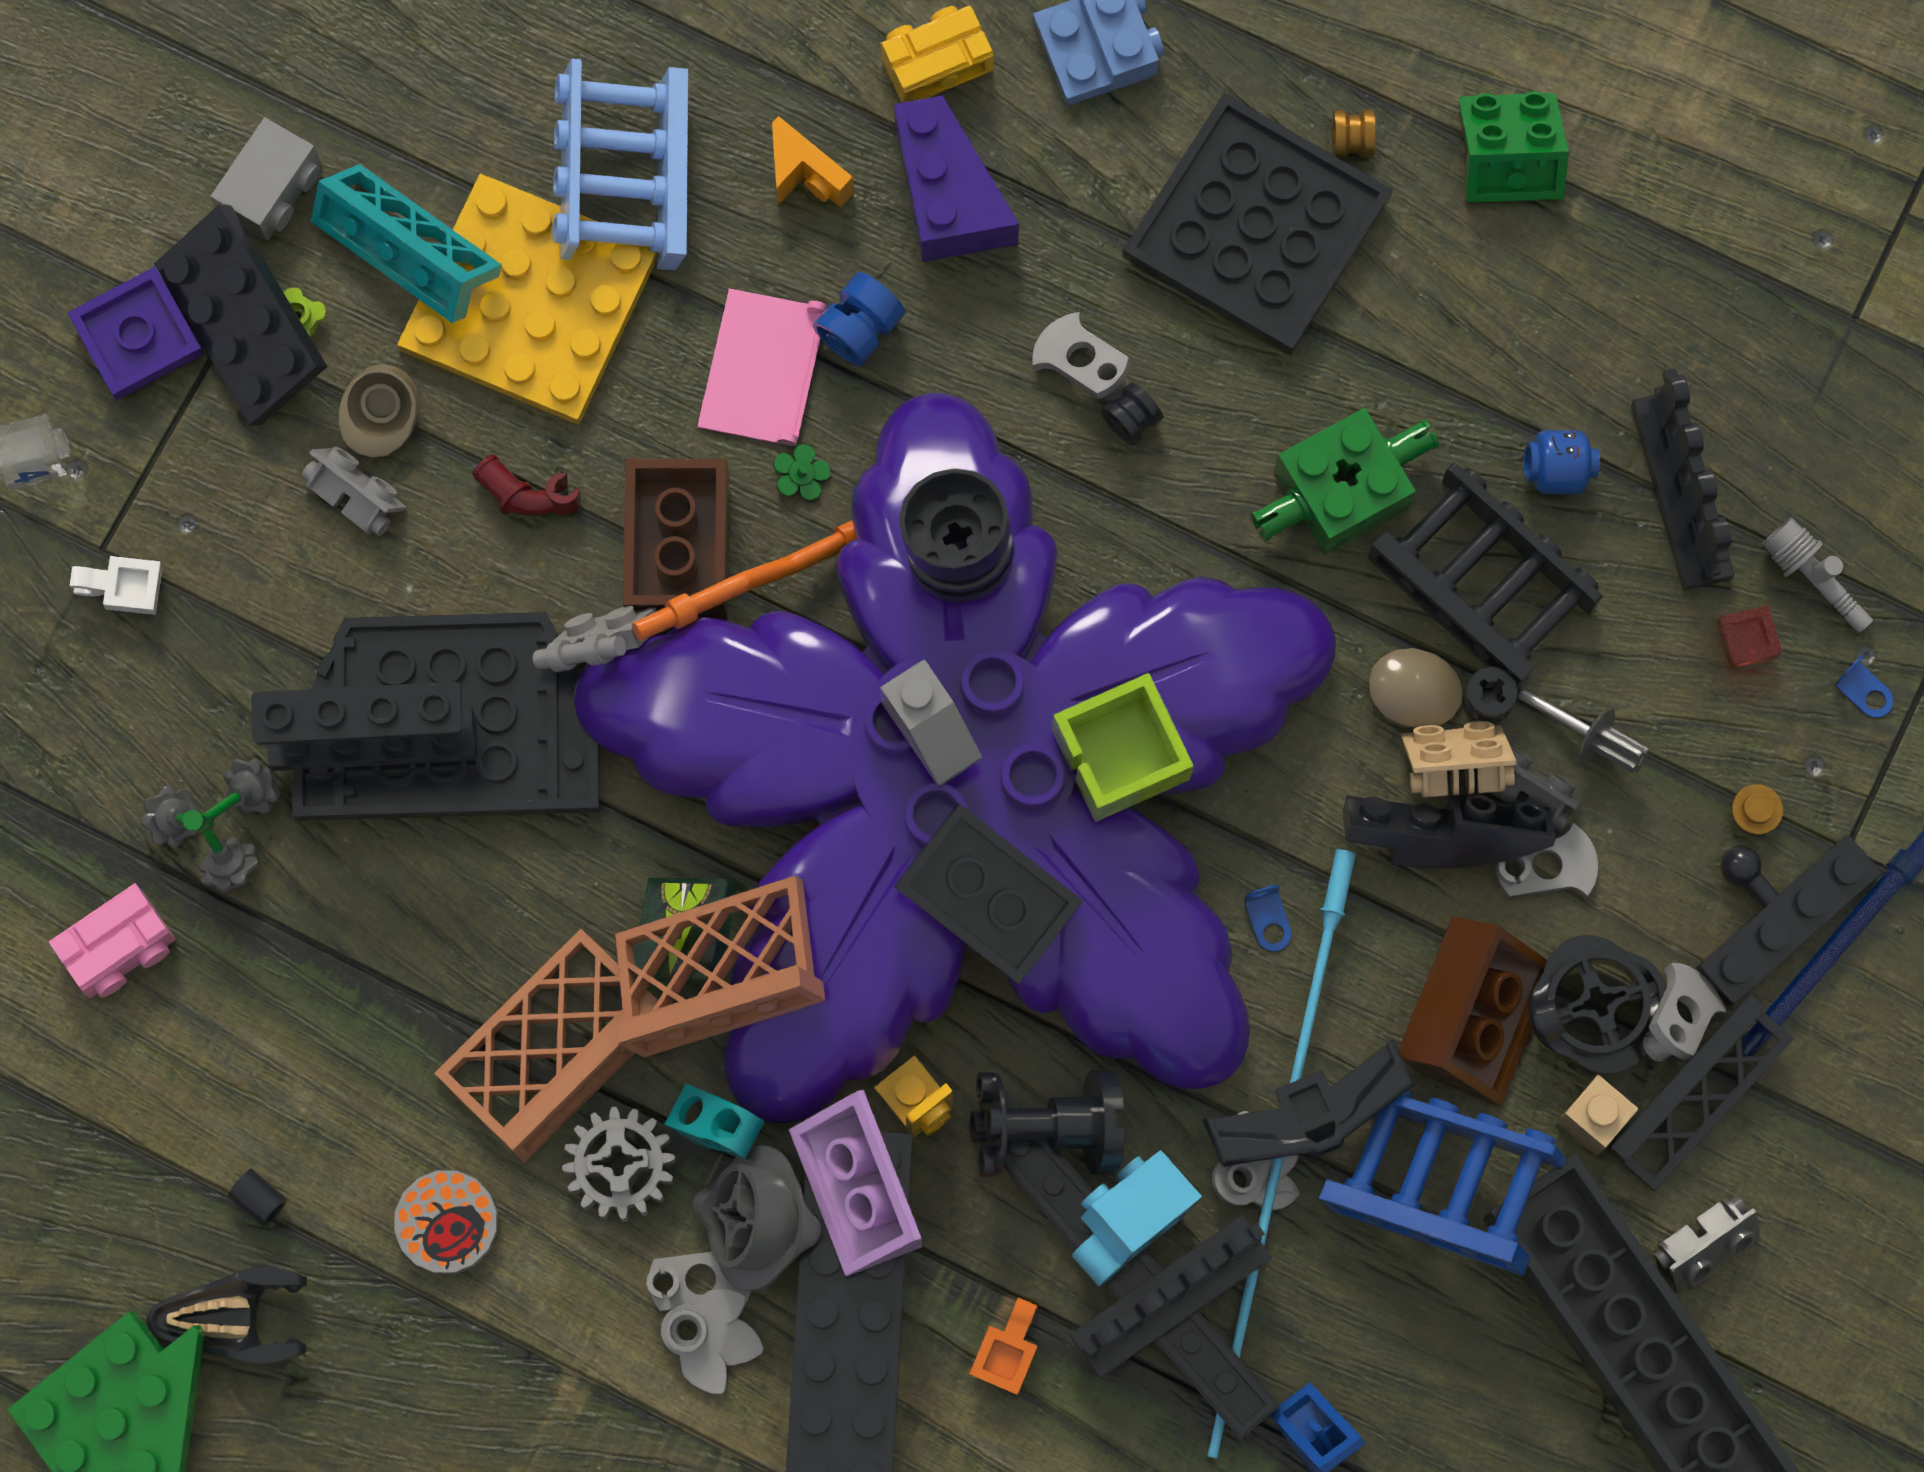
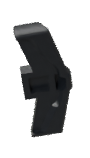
M1392 1039L1387 1042L1386 1046L1331 1087L1323 1070H1320L1275 1089V1095L1281 1108L1214 1119L1212 1117L1203 1119L1205 1129L1221 1165L1225 1167L1306 1153L1319 1157L1342 1147L1347 1136L1415 1086L1395 1040Z

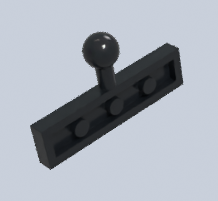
M1847 834L1840 838L1778 893L1761 874L1762 863L1756 851L1747 846L1730 848L1721 859L1720 867L1723 877L1735 886H1745L1763 908L1695 967L1696 970L1709 980L1728 1006L1734 1005L1882 872L1850 835Z

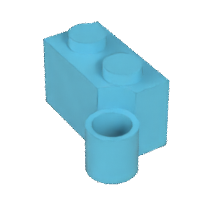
M1161 1150L1146 1162L1140 1156L1136 1157L1116 1175L1120 1181L1110 1190L1105 1184H1102L1081 1203L1086 1211L1080 1218L1094 1234L1079 1246L1071 1256L1098 1287L1107 1283L1133 1258L1182 1220L1202 1198L1199 1192Z

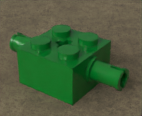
M1362 408L1278 454L1274 473L1287 495L1258 511L1250 513L1255 529L1261 527L1262 531L1259 532V535L1266 542L1272 536L1303 521L1323 554H1328L1410 509L1416 490L1402 469V465L1432 449L1438 448L1439 441L1436 433L1432 431L1428 434L1427 430L1431 428V425L1427 420L1422 419L1418 424L1387 439L1381 435L1366 408ZM1336 477L1350 478L1353 480V485L1350 487L1345 481L1337 484L1335 481Z

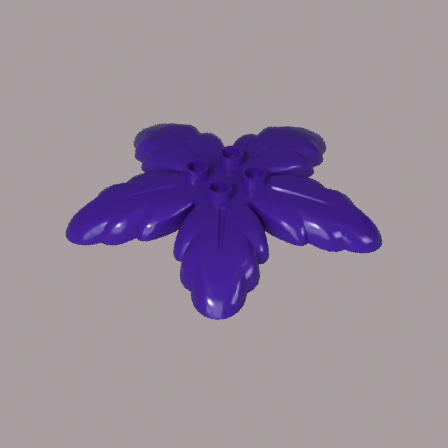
M928 393L915 396L902 403L888 417L880 431L876 445L875 464L862 473L852 492L851 515L856 540L849 542L841 549L836 561V572L843 597L853 621L867 644L863 652L837 633L822 625L787 611H773L763 614L754 620L750 628L720 618L699 616L697 621L680 629L673 628L667 635L649 637L640 647L626 650L624 655L614 657L607 664L592 666L587 663L582 669L575 685L574 705L577 718L585 732L597 744L610 752L632 759L639 776L652 788L675 796L706 798V809L709 815L717 822L727 826H782L815 819L821 824L787 851L762 878L756 888L795 875L803 880L814 976L823 981L825 1001L729 1031L725 1048V1074L730 1091L739 1105L745 1110L767 1122L788 1123L805 1119L830 1103L847 1081L867 1079L884 1070L898 1054L913 1020L921 1023L933 1021L940 1017L949 1007L960 978L967 944L893 887V885L957 803L965 807L1083 900V903L1020 984H1017L1005 974L1023 1004L1029 1009L1042 1013H1049L1058 1009L1076 1037L1093 1052L1112 1059L1132 1058L1150 1075L1164 1083L1179 1088L1202 1089L1215 1086L1229 1078L1241 1065L1249 1045L1250 1024L1248 1010L1240 990L1229 974L1233 955L1228 931L1216 913L1194 893L1199 885L1200 878L1197 863L1187 847L1157 823L1131 807L1095 822L1075 781L1077 769L1070 770L1051 730L1053 715L1149 673L1194 766L1189 781L1157 795L1176 794L1206 788L1217 782L1223 775L1226 766L1224 756L1255 749L1272 740L1285 724L1289 706L1308 697L1322 684L1329 674L1335 658V635L1332 625L1324 612L1309 599L1297 593L1279 588L1260 587L1236 590L1221 580L1201 576L1181 581L1154 596L1147 589L1137 584L1123 583L1114 585L1087 601L1061 622L1048 638L1040 633V629L1050 603L1055 581L1058 551L1051 535L1039 526H1033V495L1027 475L1015 460L1000 453L997 437L990 423L976 407L966 400L951 394ZM950 468L973 470L993 481L1005 498L1015 547L1012 570L1002 585L983 599L965 603L940 600L922 589L911 573L899 523L903 500L912 487L932 472ZM962 542L955 543L958 550L965 548ZM924 659L953 700L982 755V760L940 787L937 786L881 703L880 687ZM788 895L775 899L764 916L766 920L777 927L790 908ZM762 923L758 925L759 929L744 947L746 951L757 958L774 933L773 930ZM787 939L769 965L777 971L796 965L794 944ZM741 954L738 956L731 973V985L743 982L754 965V962Z

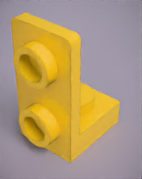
M915 1055L874 1087L876 1093L908 1133L913 1134V1138L921 1131L930 1136L951 1119L949 1112L951 1107H953L952 1089L947 1083L940 1087Z

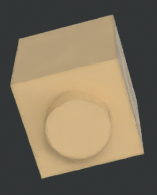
M1597 1075L1557 1123L1597 1156L1607 1147L1639 1108L1600 1075Z

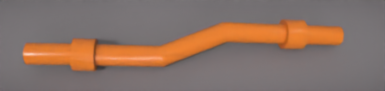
M853 520L834 528V534L788 556L740 572L691 596L684 593L666 601L665 608L632 623L635 636L639 641H643L672 626L680 629L697 621L698 614L752 589L794 575L840 553L844 546L856 540Z

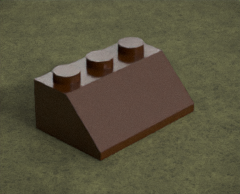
M1452 916L1399 1047L1404 1062L1430 1079L1490 1104L1501 1106L1532 1030L1528 1016L1529 999L1544 972L1547 959L1499 925Z

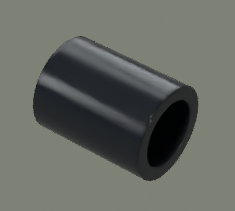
M253 1169L244 1173L228 1194L232 1201L263 1227L275 1219L288 1200Z

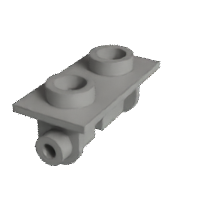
M339 447L312 449L309 454L319 462L312 461L303 470L302 477L307 480L306 486L333 507L338 506L345 494L351 497L341 513L367 534L374 532L376 535L381 536L391 524V520L386 517L387 514L406 510L407 507L395 498L397 491L384 480L375 476L369 478L356 468L359 462L347 451Z

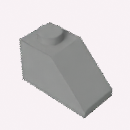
M925 659L880 687L881 703L938 787L982 760V755L953 700Z

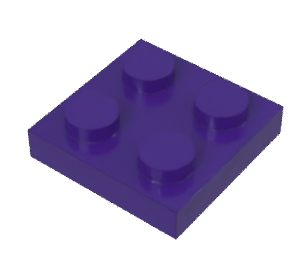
M156 267L67 312L116 401L204 355Z

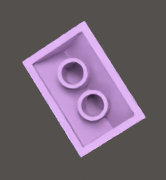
M864 1090L854 1092L789 1129L845 1276L858 1273L922 1247L921 1235Z

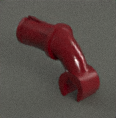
M494 454L484 458L472 472L473 478L500 503L498 509L502 514L515 513L537 516L554 512L557 515L564 516L574 513L580 505V487L568 496L558 494L568 486L567 473L556 474L551 477L547 482L546 490L533 491L528 482L521 483Z

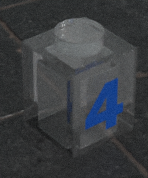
M46 414L0 426V479L9 490L67 475L63 458L71 456V451L63 427L56 429Z

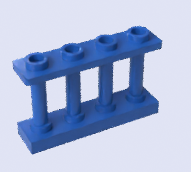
M1407 1091L1377 1114L1352 1179L1346 1178L1344 1185L1326 1179L1319 1199L1333 1213L1523 1276L1530 1256L1517 1243L1519 1237L1515 1235V1231L1541 1163L1562 1169L1566 1158L1558 1147L1554 1145L1556 1140L1543 1132L1526 1129L1523 1135L1506 1129L1507 1124L1504 1121L1491 1115L1478 1113L1477 1118L1473 1119L1458 1114L1460 1109L1449 1102L1431 1098L1429 1104L1411 1099L1413 1094ZM1400 1116L1426 1126L1400 1193L1393 1194L1392 1199L1388 1200L1374 1195L1375 1189L1371 1186L1397 1119ZM1445 1132L1471 1139L1473 1143L1447 1210H1441L1439 1216L1421 1211L1423 1205L1419 1203V1199ZM1493 1147L1520 1155L1521 1158L1495 1226H1489L1487 1232L1469 1227L1470 1220L1466 1217Z

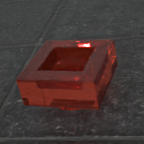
M1769 605L1723 615L1717 620L1730 669L1779 658L1782 654Z

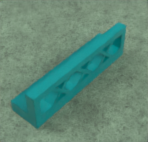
M361 164L318 182L310 221L451 323L466 317L472 289L499 277L502 264ZM359 184L370 193L354 191L350 187ZM383 211L399 213L405 218L392 217ZM418 236L434 238L441 244L425 242ZM455 262L471 264L475 269L468 272Z

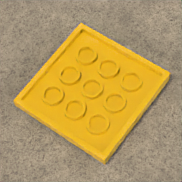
M480 173L453 230L502 264L500 275L498 278L472 289L466 317L454 323H451L421 300H418L399 339L398 349L405 354L580 425L655 266L658 252H651L649 246L579 240L578 248L571 260L560 259V243H553L552 227L555 213H560L561 206ZM579 214V220L598 222ZM455 262L468 272L475 269L471 264Z

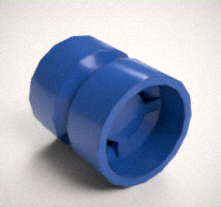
M857 272L840 291L841 303H830L813 323L812 327L819 338L837 355L855 366H862L879 346L880 343L877 336L879 334L888 335L903 318L906 311L898 298L883 284L868 274Z

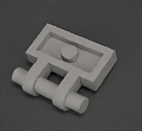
M626 606L613 610L602 617L594 618L592 613L578 615L564 624L566 630L549 643L547 648L536 650L533 653V663L539 670L550 668L554 672L571 670L578 663L587 662L592 666L607 664L614 657L624 655L628 649L640 647L647 640L639 641L632 629V623L657 612L656 608L652 607L634 611L632 606Z

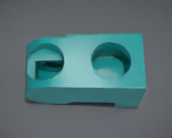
M685 1083L664 1125L700 1147L708 1150L714 1149L719 1152L722 1150L732 1156L745 1160L764 1121L729 1101ZM695 1102H701L703 1104L701 1114L693 1123L686 1125L687 1111Z

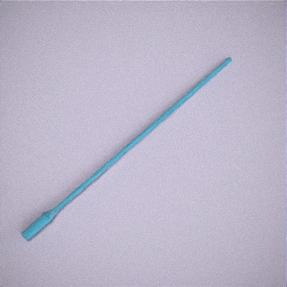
M1336 849L1324 906L1320 908V912L1323 914L1324 930L1290 1083L1302 1077L1333 933L1341 918L1345 917L1343 911L1356 854L1351 851ZM1284 1157L1273 1159L1259 1219V1226L1265 1233L1261 1237L1263 1245H1265ZM1259 1269L1246 1278L1231 1349L1239 1358ZM1216 1414L1207 1454L1208 1457L1216 1459L1218 1458L1225 1422L1218 1414Z

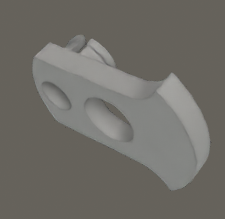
M1080 312L1065 315L1047 326L1038 337L1034 346L1032 362L1035 372L1041 369L1054 370L1098 399L1104 397L1106 401H1116L1122 397V390L1128 385L1126 376L1131 364L1129 357L1083 328ZM1089 348L1095 352V358L1087 366L1074 367L1069 363L1070 355L1077 349Z
M1572 823L1565 835L1556 838L1554 846L1527 856L1495 863V871L1498 884L1508 899L1566 889L1575 890L1586 899L1596 882L1598 858L1590 838L1582 829ZM1551 853L1558 858L1561 864V871L1556 878L1543 879L1534 872L1532 861L1537 854ZM1505 864H1516L1521 870V875L1515 880V876L1510 875L1506 871Z
M1670 963L1663 968L1667 976L1666 991L1649 1025L1650 1031L1645 1034L1646 1037L1643 1039L1646 1053L1657 1062H1664L1672 1055L1685 1061L1693 1057L1711 1017L1719 1018L1726 1013L1721 997L1705 976L1690 966L1681 963ZM1677 1001L1685 1004L1690 1010L1692 1024L1686 1022L1680 1016L1677 1009Z
M712 1252L653 1260L646 1285L660 1312L670 1311L681 1304H695L703 1296L691 1292L686 1284V1277L689 1271L699 1265L708 1266L715 1272L716 1284L713 1289L727 1288L738 1291L746 1296L743 1310L748 1304L752 1291L733 1286L723 1275ZM663 1275H669L673 1278V1286L667 1291V1294H663L655 1288L656 1280Z

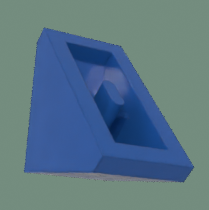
M1310 1382L1281 1403L1280 1407L1270 1415L1273 1422L1310 1472H1329L1365 1445L1362 1437Z

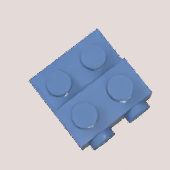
M1071 0L1033 13L1034 26L1066 106L1158 74V57L1164 55V48L1155 27L1146 29L1141 14L1147 12L1145 0Z

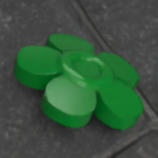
M804 444L797 446L793 452V458L787 453H781L776 457L773 463L774 471L779 475H783L778 480L776 488L784 497L793 496L797 492L798 487L799 495L805 501H812L819 497L821 488L817 482H824L829 478L830 467L827 462L822 460L811 464L815 457V451L811 446Z

